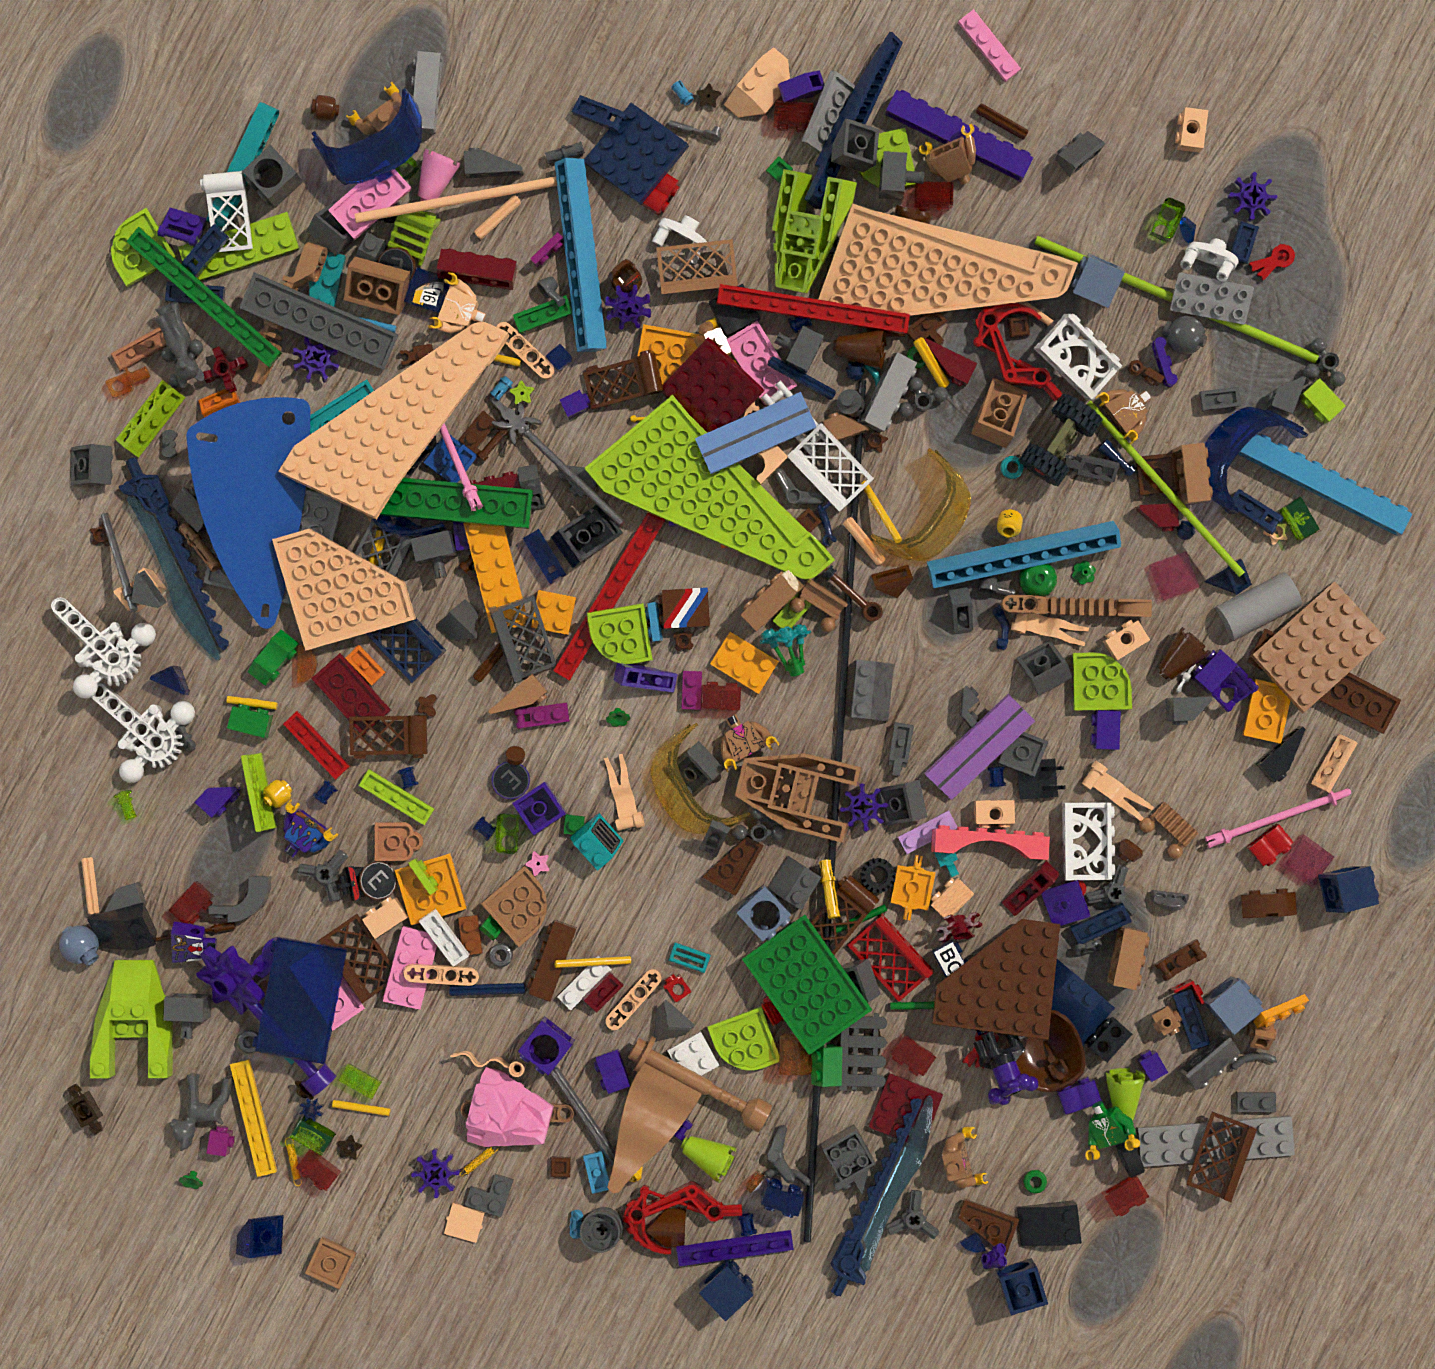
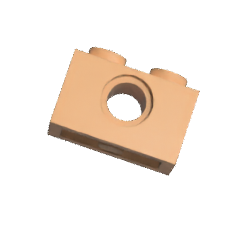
M1185 107L1182 113H1179L1177 124L1180 125V130L1176 133L1175 143L1178 144L1177 150L1198 153L1204 148L1208 110ZM1187 126L1193 127L1195 133H1189L1187 131Z
M1129 620L1121 625L1123 629L1116 632V630H1113L1105 635L1107 639L1102 642L1115 660H1119L1150 640L1138 620L1134 622ZM1123 634L1129 636L1128 644L1122 643L1121 636Z
M974 800V824H979V828H990L991 824H998V827H1010V824L1015 823L1014 800ZM996 808L999 811V816L996 819H991L989 813L992 809Z

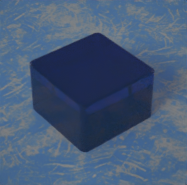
M561 344L557 345L546 355V358L558 372L573 361L571 355Z

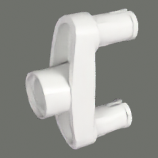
M687 215L683 216L680 223L662 218L659 223L660 227L652 242L662 247L668 234L673 231L690 240L692 244L707 241L695 232L699 222ZM702 246L697 253L701 256L703 250L707 249V246ZM693 247L692 249L696 251L699 247ZM691 250L686 258L687 261L694 254ZM695 255L690 263L696 265L699 257Z
M1215 238L1209 244L1191 242L1185 250L1186 254L1180 266L1185 270H1189L1195 259L1219 266L1220 269L1216 277L1218 280L1225 282L1231 271L1235 270L1239 261L1233 253L1226 250L1227 247L1224 241Z

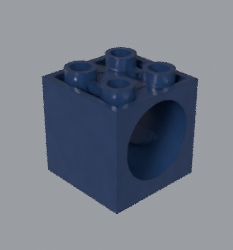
M1350 866L1318 874L1326 912L1347 913L1379 904V893L1375 887V875L1371 866Z
M1032 1258L1004 1266L1001 1269H995L1006 1307L1011 1316L1048 1305L1038 1268Z
M729 1259L724 1260L699 1284V1294L725 1322L754 1295V1286L752 1285L754 1282L747 1274L743 1275L739 1271V1265L734 1260L730 1261Z

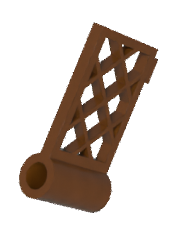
M651 350L640 352V356L601 368H598V365L587 367L583 375L591 402V410L664 391L655 353H651ZM634 363L635 371L631 377L624 373L627 365ZM611 369L619 372L614 382L606 377ZM597 374L601 377L597 386L591 384L590 375ZM622 374L630 379L625 389L617 384ZM604 379L612 384L608 393L599 389ZM633 381L639 385V393L632 394L628 391ZM615 386L623 390L620 398L617 399L610 396ZM599 391L605 395L602 403L596 404L594 397Z
M427 715L349 717L350 755H354V759H366V755L411 754L412 758H424V754H428ZM365 720L373 721L370 724H368ZM376 720H381L386 725L380 733L371 726ZM395 720H404V728L399 733L390 726ZM354 721H362L367 727L359 734L354 729ZM368 728L377 735L370 743L361 736ZM387 728L396 734L389 743L381 736ZM378 737L387 744L383 750H376L371 745ZM399 737L404 742V750H396L390 744ZM358 738L368 745L363 751H354V742Z
M844 875L838 882L840 887L836 891V895L845 900V908L839 909V911H846L847 922L835 923V919H833V923L822 924L821 916L827 912L826 904L811 922L814 927H820L823 940L835 939L836 947L832 951L833 955L836 954L880 900L851 875L848 877ZM847 903L850 904L852 908H848ZM848 910H857L862 915L857 921H849ZM819 919L820 924L814 925ZM847 924V934L845 936H837L836 925ZM834 926L835 937L823 938L822 927Z

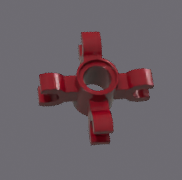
M220 346L213 348L212 350L217 361L214 363L212 370L203 372L204 380L206 383H211L217 378H222L226 390H229V393L237 391L233 381L236 371L249 367L246 359L244 360L243 356L228 362L224 350ZM228 367L227 371L222 373L223 368Z
M972 912L968 918L965 915L953 916L952 914L944 917L949 926H941L936 929L939 933L944 932V936L940 937L939 941L947 942L952 936L955 940L974 938L975 935L971 933L970 929L982 926V923L979 921L974 923L975 918L979 917L980 914Z

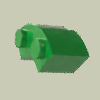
M280 630L253 660L248 673L265 686L270 681L275 682L281 674L279 671L288 660L291 661L296 656V648L299 643L283 630Z

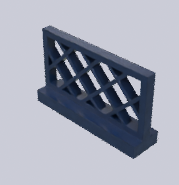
M417 618L402 623L405 626V634H395V625L392 626V634L382 633V629H379L378 633H366L411 683L447 651ZM382 636H392L391 647H385L382 644ZM395 636L405 637V647H395ZM408 637H415L418 640V648H408ZM395 650H405V661H398L395 658ZM408 650L418 651V661H408ZM421 651H428L433 658L429 662H421ZM408 664H418V672L414 676L408 672Z

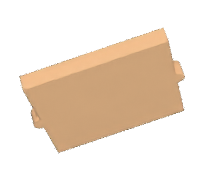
M452 1203L450 1214L446 1218L448 1221L444 1234L476 1243L480 1229L483 1228L482 1221L485 1212Z

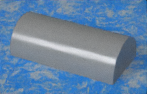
M1282 572L1215 608L1231 640L1234 641L1302 606V599L1293 580L1287 573Z

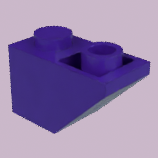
M820 70L804 73L778 84L784 103L814 97L823 91L825 86Z
M239 786L207 788L195 803L211 818L220 817L227 810L225 806L229 802L233 803L240 794L238 792L241 788Z

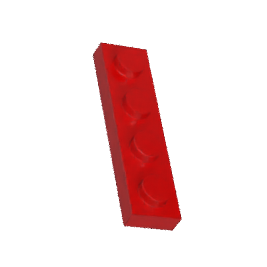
M296 711L283 723L335 780L351 767L299 711Z

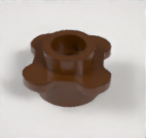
M690 631L681 634L676 632L673 638L676 640L675 649L677 651L686 648L691 650L694 645L691 642L692 633Z

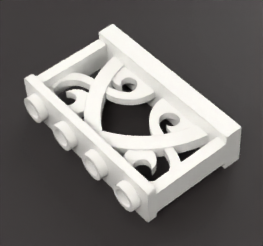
M1064 314L1034 349L1083 398L1093 401L1099 391L1122 365L1119 363L1120 359L1114 353L1110 354L1106 350L1107 346L1101 340L1097 341L1093 337L1094 333L1088 327H1083L1079 323L1081 320L1075 314ZM1070 325L1073 328L1074 333L1070 335L1067 330V340H1064L1062 337V329L1065 326ZM1057 335L1060 342L1049 347L1048 344ZM1070 346H1084L1087 348L1088 366L1077 365L1072 368L1069 367L1071 362ZM1063 348L1065 349L1067 357L1064 360L1060 358V354L1065 353L1062 350ZM1101 360H1105L1108 363V370L1105 373L1096 372V368H1104L1100 365ZM1080 369H1084L1087 371V373L1083 372L1082 377L1078 376V371ZM1094 376L1100 377L1098 382L1091 388L1090 385Z
M1062 803L1064 880H1112V876L1115 875V865L1112 864V856H1115V846L1112 845L1115 828L1111 826V818H1114L1115 810L1111 803ZM1073 808H1088L1085 817L1073 813ZM1095 809H1100L1104 813V818L1102 821H1098L1097 815H1095L1091 821L1089 819L1090 813ZM1081 823H1083L1081 831L1075 832L1074 826L1078 825L1080 828ZM1087 826L1100 840L1097 847L1088 856L1080 845L1073 844V839L1082 836ZM1103 826H1104L1105 834L1103 833V831H1102L1099 827H1103ZM1104 848H1105V857L1102 856V855H1100L1101 852L1104 850ZM1076 850L1081 851L1083 855L1082 860L1080 855L1077 858L1074 857V852ZM1102 861L1104 863V870L1101 873H1094L1089 863L1092 862L1095 867L1099 868L1097 863ZM1086 866L1089 873L1073 874V870Z

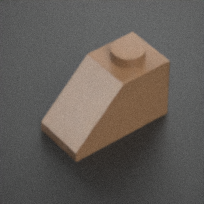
M838 412L828 415V419L823 421L824 426L838 441L869 431L868 426L846 415H839Z

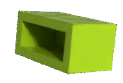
M1320 378L1315 380L1299 396L1301 404L1307 409L1310 408L1315 413L1314 417L1316 420L1324 424L1330 422L1346 407Z

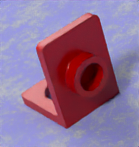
M672 974L664 980L666 983L663 985V988L668 990L675 1002L691 993L690 988L680 974L676 976ZM674 985H683L684 992L681 995H676L673 992Z
M1191 979L1170 989L1173 993H1177L1190 986L1198 1003L1201 1005L1205 1004L1201 997L1203 995L1202 989L1198 984L1195 985Z

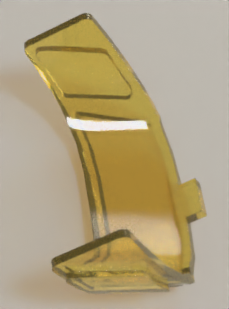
M930 448L927 450V455L937 461L944 469L947 489L942 502L929 522L916 536L903 539L900 543H895L894 540L875 534L870 536L871 540L887 553L906 560L926 561L941 553L960 531L971 506V495L963 481V476L937 450L933 451Z
M695 723L692 726L689 724L674 733L659 748L651 763V779L656 795L667 814L685 831L692 832V834L707 833L712 820L722 822L731 828L745 821V817L749 816L750 813L746 812L738 816L720 818L706 813L692 796L680 774L677 759L679 747L683 740L698 726Z

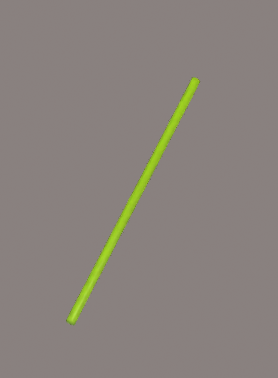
M1089 401L1086 405L1090 406L1092 410H1095L1103 419L1101 424L1237 576L1243 575L1245 573L1244 570L1133 446L1123 438V435L1092 401Z

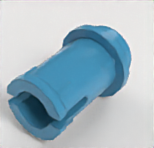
M681 80L671 86V89L679 97L681 104L687 106L693 102V93L686 89Z
M506 376L500 377V381L490 391V394L499 401L509 388H512L513 382Z

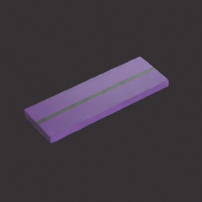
M1007 694L925 772V775L952 800L1028 729L1035 720Z

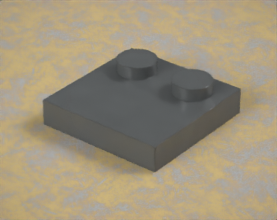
M1023 732L1003 751L998 764L1035 778L1048 741Z

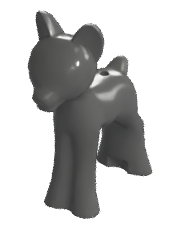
M178 302L155 309L159 316L153 319L160 327L168 349L177 358L174 371L179 385L182 388L186 387L187 380L192 378L202 382L204 380V373L197 363L187 355L191 338L181 319Z
M190 1073L187 1075L189 1087L187 1119L184 1121L173 1119L170 1123L173 1129V1136L180 1142V1151L191 1146L195 1133V1124L198 1121H216L223 1125L221 1112L224 1104L229 1100L233 1076H226L222 1079L219 1097L211 1104L199 1102L200 1074Z

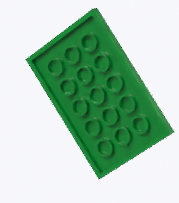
M806 915L800 917L742 959L809 1055L872 1011V1008Z

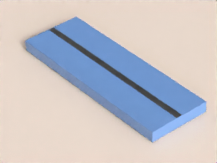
M799 392L699 436L695 440L710 474H713L815 429L816 424L802 393Z

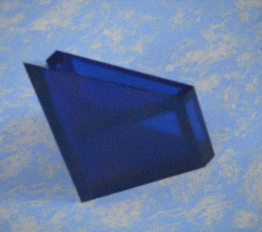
M170 666L150 677V680L183 695H189L190 693L180 666Z

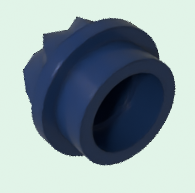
M849 362L848 367L845 368L847 378L852 381L860 380L865 371L863 364L858 362Z
M1182 520L1177 527L1178 537L1182 540H1188L1195 535V527L1189 521Z

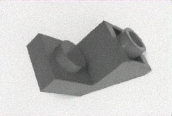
M965 686L962 688L960 716L972 728L980 719L973 711L969 713L968 710L979 701L977 698L979 694L972 686L970 688Z

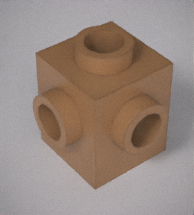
M1169 1005L1152 1015L1155 1021L1153 1025L1159 1034L1163 1033L1164 1036L1169 1034L1171 1037L1180 1031L1178 1027L1181 1026L1180 1021H1182V1018L1177 1010L1173 1012ZM1169 1019L1171 1024L1166 1025L1164 1020Z
M1252 1022L1247 1027L1250 1047L1269 1051L1277 1034V1030L1274 1029V1023L1268 1027L1264 1025L1257 1028L1254 1022Z

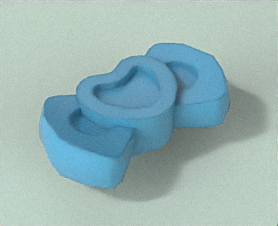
M579 1209L571 1212L569 1234L573 1239L580 1238L583 1213Z

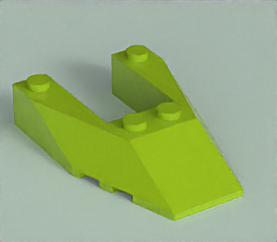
M783 169L772 226L773 231H775L776 243H773L774 251H776L777 263H774L775 284L779 288L808 293L850 210L857 183L828 177L820 216L805 213L807 205L805 197L811 185L812 175Z
M114 960L95 1017L90 1055V1078H111L115 1075V1038L148 1037V1078H168L173 1075V1021H163L164 997L166 995L163 992L154 960Z

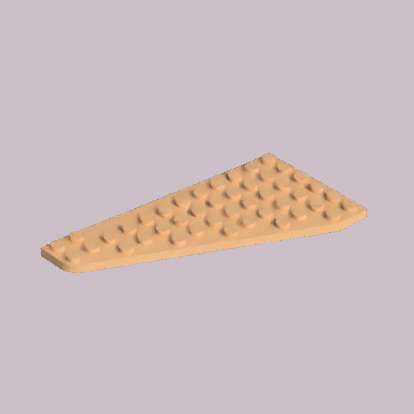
M852 203L818 300L919 315L1059 297L1068 290L1078 263L1061 256L871 210Z
M477 322L468 326L294 445L279 469L280 474L377 520L398 484L484 369L490 366L510 336L509 333L486 322Z

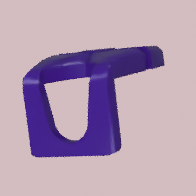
M1237 666L1212 692V696L1227 712H1230L1236 703L1259 689L1258 685L1250 677L1247 678L1248 675L1240 666ZM1222 688L1234 689V697L1228 703L1223 702L1220 698Z

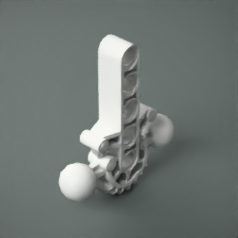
M60 597L53 600L51 608L55 616L85 645L83 650L75 656L78 666L94 669L90 675H80L75 679L73 691L80 698L94 696L98 689V683L103 678L107 680L109 686L113 682H115L116 686H119L120 681L126 684V678H134L132 673L137 674L139 672L136 667L141 666V663L138 661L141 659V655L135 654L133 651L139 646H148L153 643L156 636L153 626L148 623L135 625L131 632V638L126 641L123 639L121 627L117 622L111 623L108 628L100 633L66 599ZM60 606H66L64 611H57ZM73 619H79L77 624H70ZM86 632H93L90 637H83ZM118 640V643L115 648L113 645L115 641ZM99 645H106L103 650H97ZM112 658H119L118 662L110 663Z
M98 683V688H103V694L98 697L95 693L91 698L128 729L123 738L118 742V747L130 751L134 750L138 755L135 759H128L121 764L119 774L123 781L127 783L138 782L144 774L143 766L148 761L152 762L153 768H157L158 763L163 768L165 767V762L168 765L172 764L170 758L178 759L175 752L181 753L182 751L177 748L178 746H183L184 743L178 742V739L183 737L182 735H176L175 730L179 725H187L192 722L195 716L194 707L189 702L180 701L174 704L170 713L171 718L168 722H164L161 713L162 708L159 705H151L141 715L109 686ZM114 699L118 702L116 709H112L110 706L111 701ZM127 712L132 714V719L129 722L125 720ZM156 720L160 722L157 728L154 727ZM144 724L147 731L141 735L139 727ZM156 737L161 739L159 747H155L153 744V740ZM141 741L144 745L137 747L135 743Z

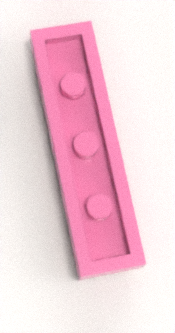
M974 9L958 21L960 27L1005 82L1021 70Z

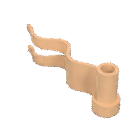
M1017 613L1015 622L1012 623L1011 631L1025 634L1027 630L1039 635L1058 638L1071 644L1085 646V642L1068 636L1059 628L1087 632L1089 628L1040 614Z
M619 754L621 785L617 781L616 774L608 757L604 758L619 819L615 820L617 830L644 827L645 823L642 812H637L623 754Z
M1096 760L1091 766L1092 769L1081 783L1090 790L1094 787L1140 821L1144 818L1123 799L1124 797L1150 810L1154 808L1143 798L1107 774L1106 771L1108 769Z
M462 1051L450 1055V1057L466 1055L477 1067H483L490 1061H497L504 1067L509 1068L510 1074L514 1077L521 1076L526 1069V1064L522 1060L514 1061L510 1064L501 1057H493L486 1063H480L470 1051Z

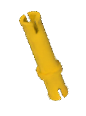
M831 860L819 861L822 877L820 883L823 884L828 919H835L840 917L834 883L836 879L833 876Z

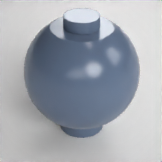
M77 925L69 926L63 930V935L59 941V949L67 961L74 964L84 963L86 966H90L97 961L99 956L96 952L99 948V941L92 929Z

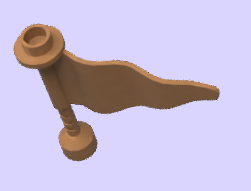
M651 1036L648 1042L638 1038L628 1056V1059L636 1062L634 1071L637 1074L629 1088L624 1104L613 1168L607 1188L612 1193H619L631 1177L669 1142L689 1116L702 1094L709 1095L741 1112L744 1125L756 1132H759L766 1122L772 1105L760 1098L745 1102L717 1087L707 1078L653 1050L655 1037Z

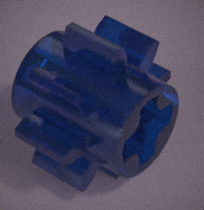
M307 1098V1104H300L303 1110L299 1114H304L305 1121L312 1118L315 1122L317 1120L316 1115H323L320 1109L324 1104L320 1105L318 1103L319 1098H316L314 1101ZM311 1105L314 1106L313 1113L309 1112Z

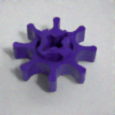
M1256 172L1250 175L1251 182L1248 184L1238 177L1235 180V184L1240 187V192H1231L1227 196L1228 199L1235 198L1239 201V207L1233 211V214L1236 215L1241 209H1245L1249 213V222L1255 219V210H1260L1264 216H1268L1271 211L1266 208L1265 201H1275L1278 197L1277 195H1269L1266 192V186L1270 185L1272 180L1268 179L1265 184H1259L1256 181ZM1251 193L1253 197H1256L1254 201L1252 200L1253 198L1249 196Z
M633 285L630 293H624L620 286H616L618 297L615 299L608 296L605 297V305L614 308L606 312V319L620 318L619 329L621 330L627 321L634 322L636 328H640L638 317L642 315L648 318L651 317V309L643 307L644 304L650 303V295L636 296L638 292L637 285Z
M305 337L304 344L307 346V349L301 351L293 348L292 354L302 359V362L294 364L293 370L306 369L308 371L306 382L308 383L313 374H319L325 383L328 379L325 370L330 368L338 371L339 364L330 361V357L337 355L338 351L335 349L328 351L321 343L312 345L309 338Z
M861 783L859 784L861 791L858 796H853L849 791L845 792V795L851 799V805L847 808L841 807L840 811H850L853 818L848 823L849 827H853L857 820H861L864 823V831L868 832L870 830L868 823L871 819H876L880 824L884 823V820L879 818L877 813L881 807L888 808L889 804H879L876 801L877 794L881 792L880 788H876L873 794L868 795L865 792V784ZM864 803L865 805L873 806L872 808L866 809L865 813L864 810L856 809L857 807L863 806Z
M437 1148L433 1149V1159L430 1161H426L422 1155H419L417 1161L422 1163L423 1170L420 1172L413 1171L411 1177L419 1176L424 1181L418 1192L422 1193L425 1187L430 1186L435 1191L434 1198L439 1197L440 1186H447L450 1191H453L455 1186L449 1182V1176L459 1175L461 1172L460 1169L452 1170L448 1167V1162L453 1158V1154H449L446 1160H440L437 1157ZM441 1167L439 1174L430 1179L433 1172Z

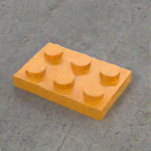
M729 632L710 665L759 694L779 661L732 632Z
M1254 679L1259 689L1250 696L1242 735L1281 744L1290 699L1275 683Z

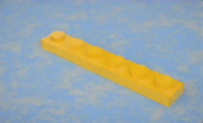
M247 1059L231 1063L230 1068L257 1177L276 1173L277 1167L251 1061Z

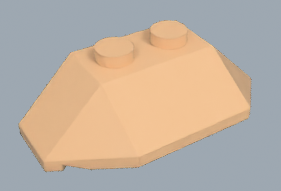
M775 48L765 53L736 85L724 106L738 118L766 114L781 97L778 84L790 79L788 59Z

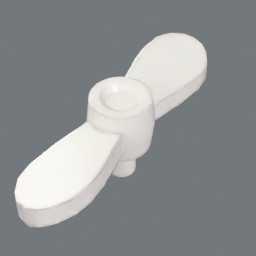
M1195 665L1180 675L1183 680L1176 690L1177 693H1180L1185 682L1190 680L1192 676L1190 673Z

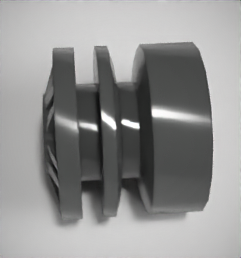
M595 1208L585 1217L581 1224V1241L592 1252L603 1253L611 1250L616 1246L623 1234L624 1225L622 1218L612 1208ZM601 1224H604V1227H607L605 1232H602V1229H599Z

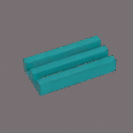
M675 942L668 961L705 973L711 954ZM680 948L692 952L694 954L706 957V959L702 960L694 956L676 951V949ZM674 955H678L689 960L704 964L703 968L674 958Z

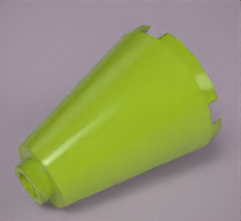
M1130 1068L1111 1069L1109 1074L1106 1072V1081L1112 1107H1119L1124 1114L1134 1120L1145 1075L1139 1070H1136V1073L1130 1072Z
M690 1136L689 1139L685 1138L681 1145L682 1153L718 1183L722 1181L719 1179L720 1176L727 1174L733 1162L734 1156L731 1155L732 1151H737V1148L694 1136Z

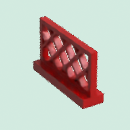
M883 913L847 944L860 960L868 959V954L880 955L879 965H871L873 973L898 1002L926 978H929L934 971ZM874 926L881 931V938H869V932ZM858 940L867 941L866 951H859L854 944ZM869 941L880 942V952L869 951ZM883 942H891L894 946V952H882ZM882 955L893 956V966L882 965ZM896 956L904 957L907 960V966H895ZM881 969H893L892 979H884L881 976ZM895 969L906 970V980H895ZM909 970L917 971L921 977L917 981L908 980ZM894 983H906L905 991L901 995L894 990Z

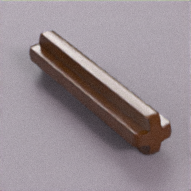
M982 103L978 106L976 110L978 115L1022 140L1027 136L1028 130Z
M500 643L474 673L473 678L476 681L482 682L504 655Z

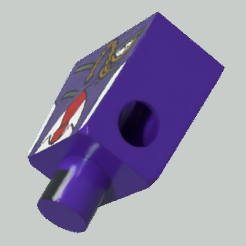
M181 922L173 923L171 931L172 963L202 960L200 954L208 946L216 949L217 938H206L205 927Z

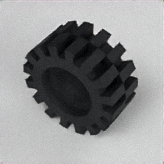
M872 858L861 868L860 876L863 885L874 893L888 891L895 882L896 873L894 867L885 859ZM875 868H881L885 872V879L880 883H875L871 879V872Z

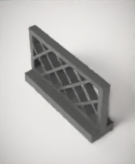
M372 519L355 554L359 555L361 552L364 559L376 555L379 562L378 567L383 569L384 566H387L385 571L396 576L412 546L410 540L412 538ZM375 524L382 528L384 535L373 539L371 530ZM385 530L391 533L386 535ZM394 534L401 537L399 544L390 548L387 537ZM385 538L388 549L377 552L374 541ZM372 542L375 553L364 556L362 550L364 544ZM389 551L391 555L390 562L381 564L378 554Z
M534 595L500 607L488 608L511 678L515 683L522 681V678L557 665ZM531 601L533 605L531 612L528 614L522 611L524 603ZM512 609L516 612L512 620L504 617L503 611ZM519 613L528 616L523 626L515 622ZM531 618L538 621L535 631L527 628ZM513 625L522 628L517 638L510 635ZM525 630L533 633L529 643L521 640ZM536 636L544 639L541 648L532 645ZM519 642L527 645L523 655L515 650ZM530 648L539 651L535 660L526 657ZM542 653L549 655L551 662L541 664L538 661ZM524 660L532 662L531 668L523 672L521 665Z

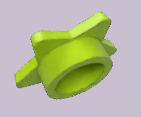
M521 380L516 388L510 389V392L515 396V405L521 402L531 403L530 394L534 391V387H526Z

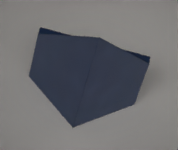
M1241 558L1235 560L1245 572L1240 577L1227 565L1204 581L1235 595H1238L1252 585Z

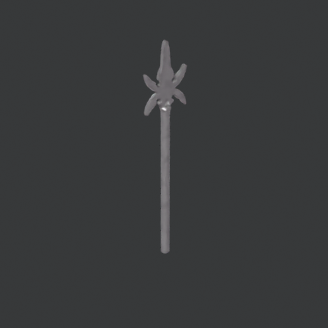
M489 396L490 402L501 413L502 419L505 421H492V425L500 429H510V440L514 446L516 445L515 431H518V435H524V437L530 440L619 527L625 523L607 503L529 429V424L541 425L542 422L533 417H524L522 403L518 404L519 415H515L516 412L507 408L493 396Z

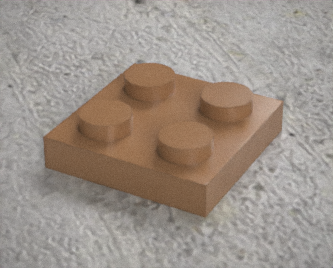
M322 1237L305 1274L340 1290L357 1252Z

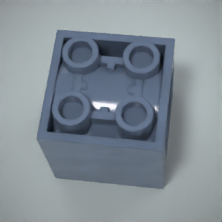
M1088 253L1087 257L1083 256L1079 264V269H1081L1079 275L1075 274L1072 279L1071 287H1073V293L1109 308L1124 276V268Z
M762 885L736 910L739 917L762 941L765 939L769 941L776 934L775 930L779 926L783 928L789 923V917L791 916L789 910L765 885ZM760 901L761 903H769L770 901L779 909V911H776L777 921L769 927L767 925L758 926L751 920L753 918L752 908Z
M1230 976L1207 995L1203 1001L1225 1030L1235 1035L1263 1012L1264 1009L1260 1006L1263 1004L1262 1001L1248 991L1250 987L1244 980Z

